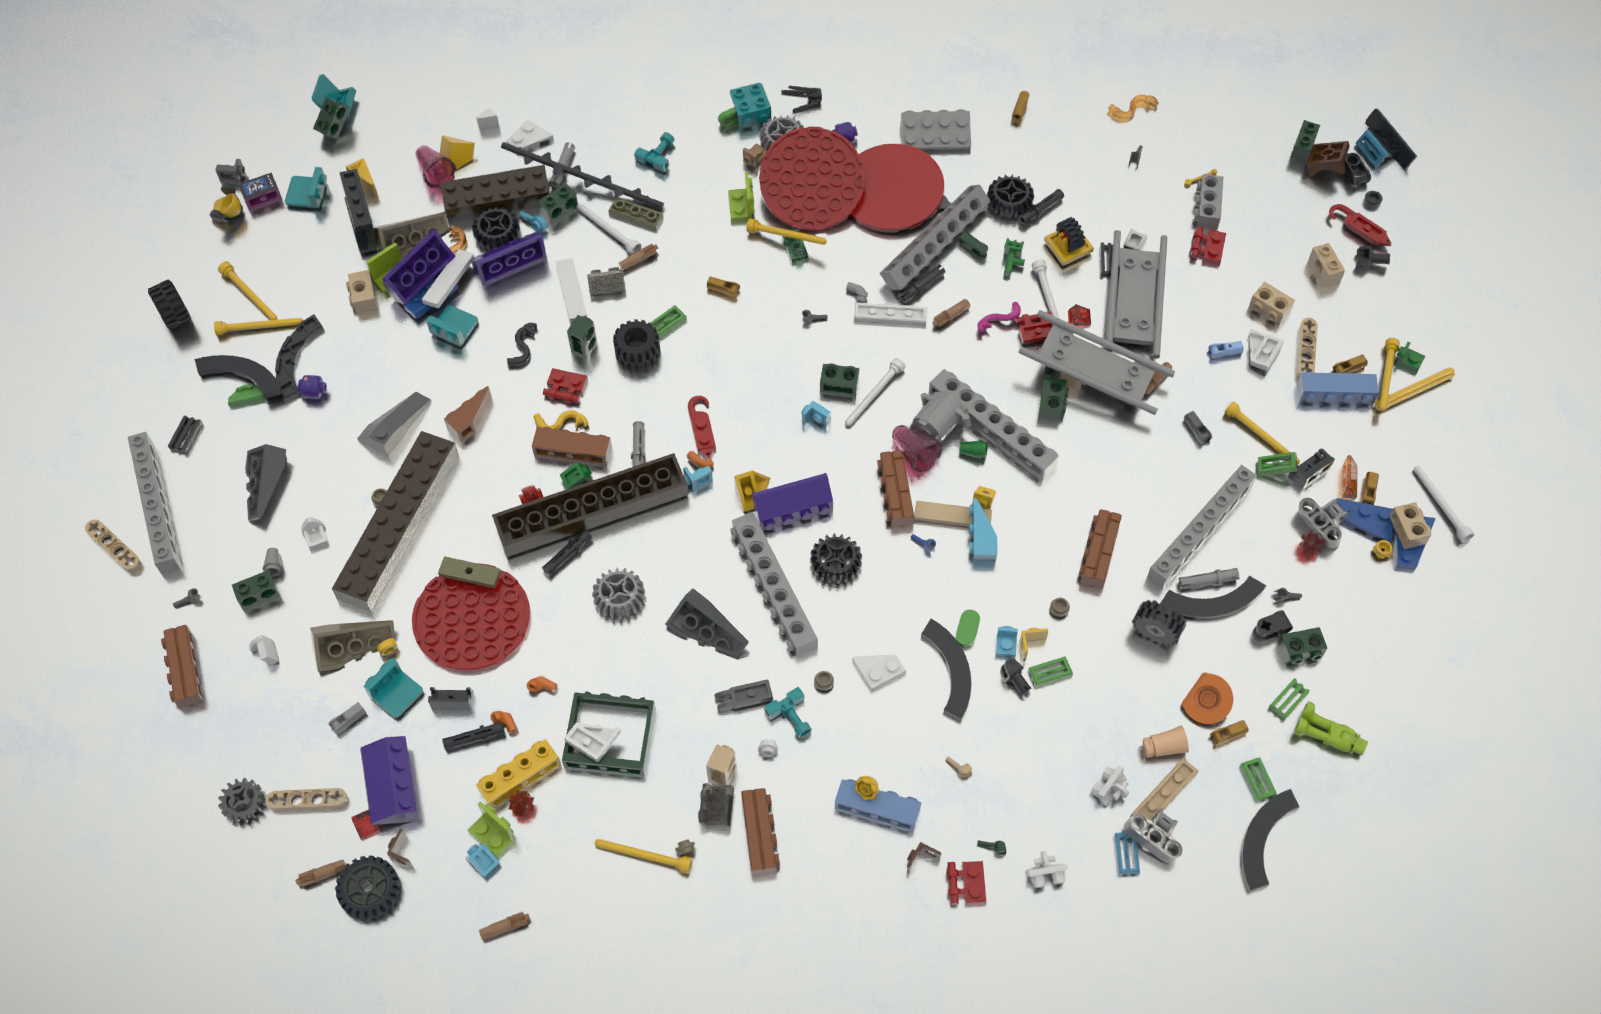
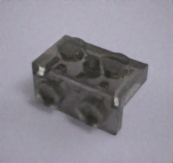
M619 267L608 268V272H601V269L591 270V274H587L590 296L626 291L623 269L619 270Z
M703 783L702 791L700 792V810L698 811L700 824L707 829L730 827L734 796L733 786L712 787L708 783Z

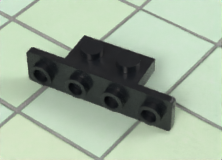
M1378 108L1374 109L1366 119L1367 124L1371 127L1367 130H1370L1389 153L1388 157H1395L1404 168H1408L1417 158V155Z

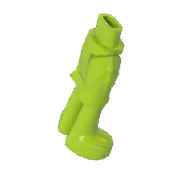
M1309 700L1304 706L1293 732L1297 736L1306 735L1322 740V744L1330 745L1351 754L1355 752L1363 755L1368 744L1367 740L1360 738L1361 735H1357L1354 729L1318 715L1315 712V704ZM1309 723L1327 729V732L1319 730L1311 726Z

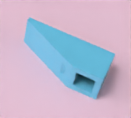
M974 498L973 505H969V516H973V523L969 524V535H973V542L969 543V553H973V560H997V534L977 498Z

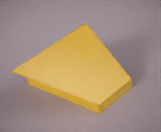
M444 135L441 136L440 155L447 176L473 160L475 142Z
M364 158L345 166L347 171L357 169L363 192L374 196L378 195Z
M753 470L734 476L735 490L744 512L753 510V493L766 490L771 479L770 477Z

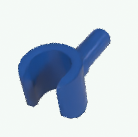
M914 534L910 537L923 545V549L927 553L932 551V548L928 547L927 544L933 547L936 546L934 539L924 540Z

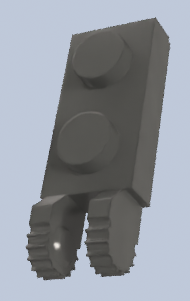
M769 679L731 687L714 695L716 700L732 698V701L717 705V709L720 712L773 700Z

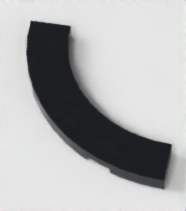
M315 314L306 318L295 327L296 330L290 336H287L279 350L275 373L282 391L280 395L284 403L300 395L295 380V367L300 352L315 335L324 330Z
M213 355L194 359L199 376L233 372L235 375L251 379L262 392L264 399L282 394L275 376L263 365L253 360L233 355Z
M1249 576L1241 586L1223 596L1207 599L1191 598L1168 590L1161 602L1165 603L1167 607H1173L1174 611H1179V615L1195 617V619H1215L1232 615L1250 605L1261 595L1267 585Z
M931 618L922 631L921 637L929 641L941 652L946 660L951 677V692L943 712L961 722L968 708L971 695L972 680L969 663L955 637L940 623Z
M1291 788L1267 801L1255 814L1246 830L1241 854L1242 873L1249 893L1267 887L1270 884L1264 867L1265 844L1274 825L1284 816L1300 808Z

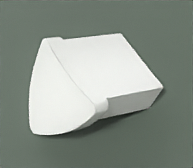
M308 517L302 524L301 532L305 536L309 550L328 545L324 523L316 518Z
M260 635L249 644L250 651H259L262 661L271 665L279 662L272 639Z

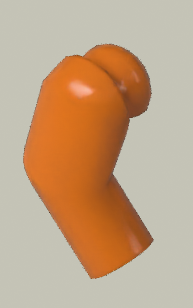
M694 451L687 453V459L699 468L707 466L712 468L714 466L710 458L703 460Z
M543 676L529 680L526 685L527 689L532 692L545 688L552 693L555 692L558 686L557 683Z
M503 711L491 713V721L494 723L502 721L509 734L518 731L510 713Z

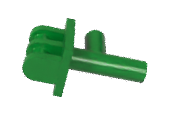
M1009 238L1006 239L1004 254H1007L1008 258L1004 270L1005 276L1011 275L1013 264L1024 266L1025 259L1016 258L1022 255L1024 241L1020 243L1015 239L1014 241L1009 240Z

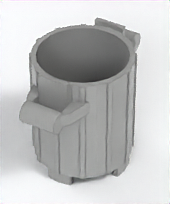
M941 390L933 395L927 393L920 395L924 407L913 418L910 429L911 431L915 429L925 439L923 444L930 447L932 444H940L957 424L968 428L971 426L967 407H963L960 401L950 393Z

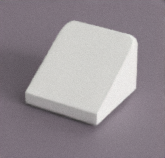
M490 108L476 117L480 130L499 126L498 116Z
M1130 229L1124 246L1134 250H1141L1148 236Z

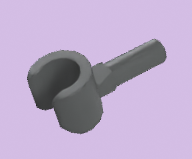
M1139 145L1135 152H1131L1130 163L1135 161L1136 164H1139L1142 145Z
M810 310L802 311L804 316L802 319L806 324H810L816 319H828L827 314L816 315L812 314Z
M1284 587L1273 591L1279 594L1278 597L1274 598L1277 602L1286 598H1302L1301 593H1290Z
M196 588L190 589L187 597L172 603L174 608L187 602L198 603L200 600V596L196 595L198 590Z

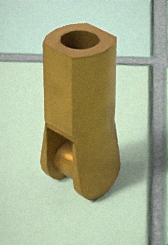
M1020 92L1011 116L1013 120H1022L1030 96L1029 92Z
M709 276L706 284L708 289L724 293L730 297H736L737 290L741 288L736 282L725 281Z
M1361 354L1336 363L1332 369L1336 370L1337 373H1351L1366 367L1368 361Z
M1371 471L1366 473L1361 503L1365 502L1374 505L1379 480L1378 473Z
M1240 720L1226 727L1214 730L1210 733V736L1214 737L1215 745L1220 746L1248 733L1249 728L1244 720Z

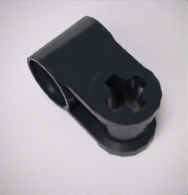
M1348 153L1344 162L1346 169L1344 175L1349 185L1355 188L1363 182L1369 183L1371 181V173L1360 156L1356 153Z
M1280 610L1259 619L1252 631V635L1255 640L1265 642L1282 634L1289 633L1294 627L1284 610Z

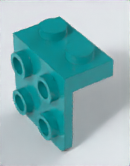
M320 74L311 99L320 109L325 98L328 97L350 106L351 110L357 91L353 87L339 90L324 74Z
M762 83L730 90V97L737 112L739 129L766 123L768 119L772 120L771 105Z
M315 167L312 177L296 175L291 177L285 197L286 205L319 208L327 183V175L324 174L322 167Z
M448 305L438 319L429 316L426 323L431 334L461 347L478 323V317Z
M393 658L383 663L380 670L374 676L369 677L363 686L368 696L394 718H398L423 693V688L404 673L399 663Z

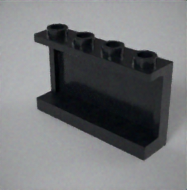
M357 169L339 172L346 196L344 199L359 252L364 253L377 250L373 223Z

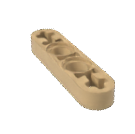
M1310 317L1304 318L1299 327L1296 369L1298 379L1301 373L1304 372L1305 366H1308L1307 372H1315L1318 325L1316 320ZM1306 325H1309V327L1311 328L1310 331H1309V333H1306V332H1307V326H1306ZM1303 339L1311 340L1312 344H1305ZM1308 354L1311 359L1305 360L1302 358V355Z
M93 519L87 522L85 531L89 537L125 571L135 573L140 570L142 562L139 557L101 521ZM94 527L98 528L101 532L99 535L92 530ZM106 537H112V540H111L110 543H108V544H103V543H102V541H103L104 538H106ZM124 548V552L121 555L117 556L114 554L117 549ZM129 558L135 564H129L126 559Z
M341 788L272 791L267 795L266 804L274 812L341 809L347 805L349 799L346 792ZM340 794L342 798L336 803L333 798H337ZM316 795L323 796V800L319 804L312 803V799ZM295 796L302 797V801L298 805L291 803ZM276 797H278L280 801H278L277 804L274 805L272 801H275Z

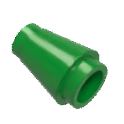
M983 440L960 442V454L979 459L987 456V442H983Z

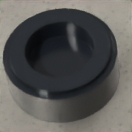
M1368 191L1364 197V204L1369 208H1377L1381 205L1383 197L1377 191Z

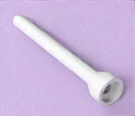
M579 203L577 205V209L622 242L630 254H634L641 249L642 245L637 240H629L583 204Z
M1043 259L1036 260L1031 264L1033 272L1039 276L1049 311L1053 316L1059 318L1045 274L1047 269L1046 262Z
M899 358L892 360L889 371L845 420L846 426H851L891 378L906 368L902 360Z
M1415 466L1414 472L1457 529V537L1461 543L1473 538L1475 533L1472 529L1462 524L1420 466Z

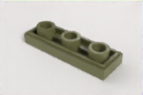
M619 198L614 199L608 210L610 215L653 230H657L664 218L663 213Z
M444 556L438 575L495 588L501 570L492 566Z

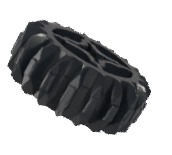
M1005 174L1003 178L999 176L997 180H993L987 192V196L991 201L989 203L991 210L995 209V214L1001 213V217L1007 215L1008 218L1011 215L1016 218L1018 214L1021 215L1033 205L1035 197L1031 183H1026V178L1021 180L1020 175L1014 177L1013 174L1010 177Z
M495 206V209L492 210L488 208V211L482 210V215L477 214V219H473V237L478 245L481 244L483 248L487 247L489 251L492 248H499L519 238L520 223L516 215L511 213L510 209L505 210L504 207L498 209Z
M833 533L832 537L826 534L825 540L819 538L818 543L813 545V549L810 552L811 568L816 570L815 574L817 576L821 575L823 581L828 578L830 584L833 580H836V583L839 584L842 579L846 583L847 577L853 579L854 573L858 574L859 567L862 566L861 548L857 546L856 541L851 542L850 536L845 539L843 534L840 537H836L835 533ZM825 552L827 554L826 561L823 563L820 558L822 554ZM850 554L852 560L847 565L845 559L847 558V555Z

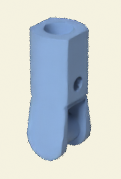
M1242 341L1214 343L1208 346V350L1212 353L1211 358L1217 359L1224 356L1242 354L1244 347Z

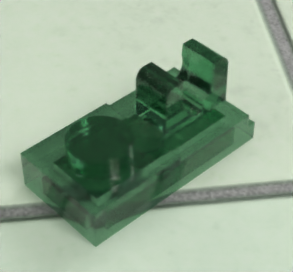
M799 229L791 230L795 232H800ZM782 236L792 265L809 260L803 240Z

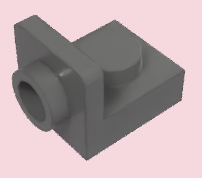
M236 159L234 166L217 164L215 171L220 181L240 183L242 176L245 174V166H243L241 159Z

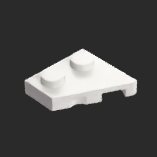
M527 120L506 140V143L518 148L521 147L527 151L529 148L540 146L539 143L547 139L549 142L552 141L554 137L550 132Z
M1250 329V365L1268 371L1282 348L1284 340Z
M896 654L855 656L852 658L854 665L871 692L906 674V669Z
M575 723L565 736L564 741L598 763L619 736L621 729L619 727L612 729L603 728L602 725Z

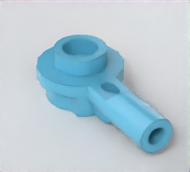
M523 210L519 212V217L531 223L534 231L543 233L548 227L544 217L538 215L531 216Z

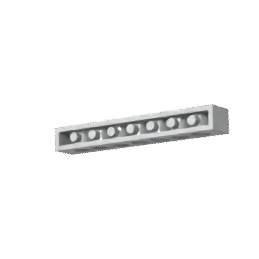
M980 184L970 185L880 272L890 290L900 291L908 286L907 283L911 279L916 278L922 268L927 267L931 263L930 261L938 256L945 246L953 242V238L964 231V227L975 220L977 214L986 209V206L991 201Z
M943 369L929 382L930 394L933 395L935 392L942 390L956 397L963 407H967L973 427L1042 480L1057 466L1059 455L1054 449L1048 448L1039 438L1028 433L1025 427L1019 426L1010 416L1003 414L996 405L990 404L981 394L973 391L967 383L957 379L952 372Z
M146 431L128 436L154 564L161 575L179 570L181 568L153 442Z
M1241 464L1150 567L1147 579L1163 589L1253 487L1257 475Z
M750 512L731 520V535L733 539L737 538L739 551L742 555L745 554L747 558L746 564L748 569L754 571V580L757 586L762 587V596L765 602L770 603V612L774 619H778L779 630L782 635H786L788 639L786 643L789 650L794 651L797 657L818 648V638L754 513ZM746 535L752 536L751 538H745ZM753 551H760V553H758V554H754V553H752V552H753ZM763 566H767V567H768V569H766V570H763V569H760V568L763 567ZM770 582L777 583L774 586L769 585ZM778 598H783V599H785V600L782 601V602H778V601H777ZM786 614H791V615H793V617H791V618H786V617H784V616H785ZM795 630H799L802 633L794 634L792 632Z

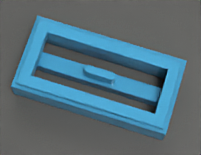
M1366 130L1355 142L1374 167H1379L1380 163L1385 161L1384 158L1389 156V153L1370 130Z
M1126 833L1114 834L1118 876L1123 874L1139 875L1140 865L1137 842L1131 838L1134 868L1131 869L1127 839L1130 836ZM1120 838H1123L1126 869H1123Z

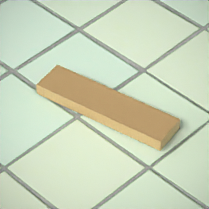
M916 500L914 520L965 527H969V524L973 523V516H969V507ZM983 509L989 522L991 523L992 510Z
M1182 758L1131 813L1130 817L1142 814L1151 820L1160 808L1165 810L1199 773V770Z

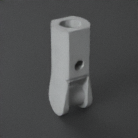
M357 702L342 714L331 719L328 725L335 729L334 733L338 735L366 714V711Z

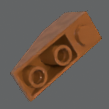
M486 386L484 389L477 391L472 398L464 401L460 407L448 413L444 418L446 428L460 442L476 431L492 398L489 387Z

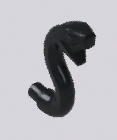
M536 323L524 324L523 327L517 330L515 342L523 350V355L507 358V366H520L529 360L531 355L530 348L523 342L522 336L524 334L535 336L533 329H537Z

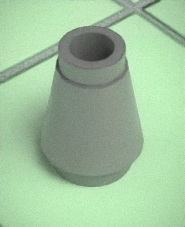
M272 547L267 549L262 570H269L273 577H277L283 568L279 550Z

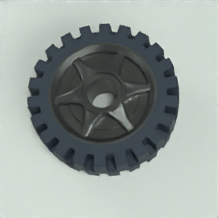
M369 855L368 858L361 856L360 860L355 858L352 860V864L347 863L345 865L346 869L340 871V878L337 877V886H335L336 898L342 909L352 918H357L360 921L364 919L372 921V918L377 920L380 919L382 914L384 916L387 915L388 910H392L395 907L394 903L398 902V895L401 893L399 876L393 866L381 857L377 856L375 858L373 855ZM367 885H373L370 891L364 892V888Z

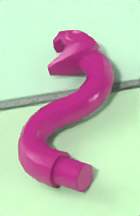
M1013 302L1011 313H994L983 317L977 324L978 331L981 333L984 332V329L991 328L992 325L988 323L990 321H1011L1016 319L1021 314V306L1018 302Z

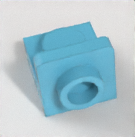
M812 401L802 409V422L805 424L811 417L817 423H822L826 426L831 422V411L815 401Z
M687 466L683 468L687 486L690 485L693 491L713 481L712 470L709 466L699 468L693 474H691Z
M1012 626L998 627L995 657H1016L1017 628Z
M475 843L467 850L468 855L465 857L483 877L500 863L484 844L477 845Z

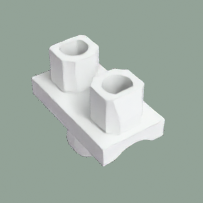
M1120 766L1116 769L1106 767L1102 774L1103 779L1107 781L1105 785L1099 782H1095L1092 792L1100 799L1101 805L1107 807L1112 799L1118 800L1119 797L1126 798L1129 795V791L1126 789L1128 786L1127 778L1123 774L1124 768Z
M1041 851V858L1034 859V864H1042L1043 867L1026 870L1027 876L1031 878L1033 887L1037 888L1046 886L1044 874L1051 873L1053 884L1064 883L1065 870L1068 869L1066 863L1049 865L1051 862H1056L1055 855L1047 856L1046 851Z

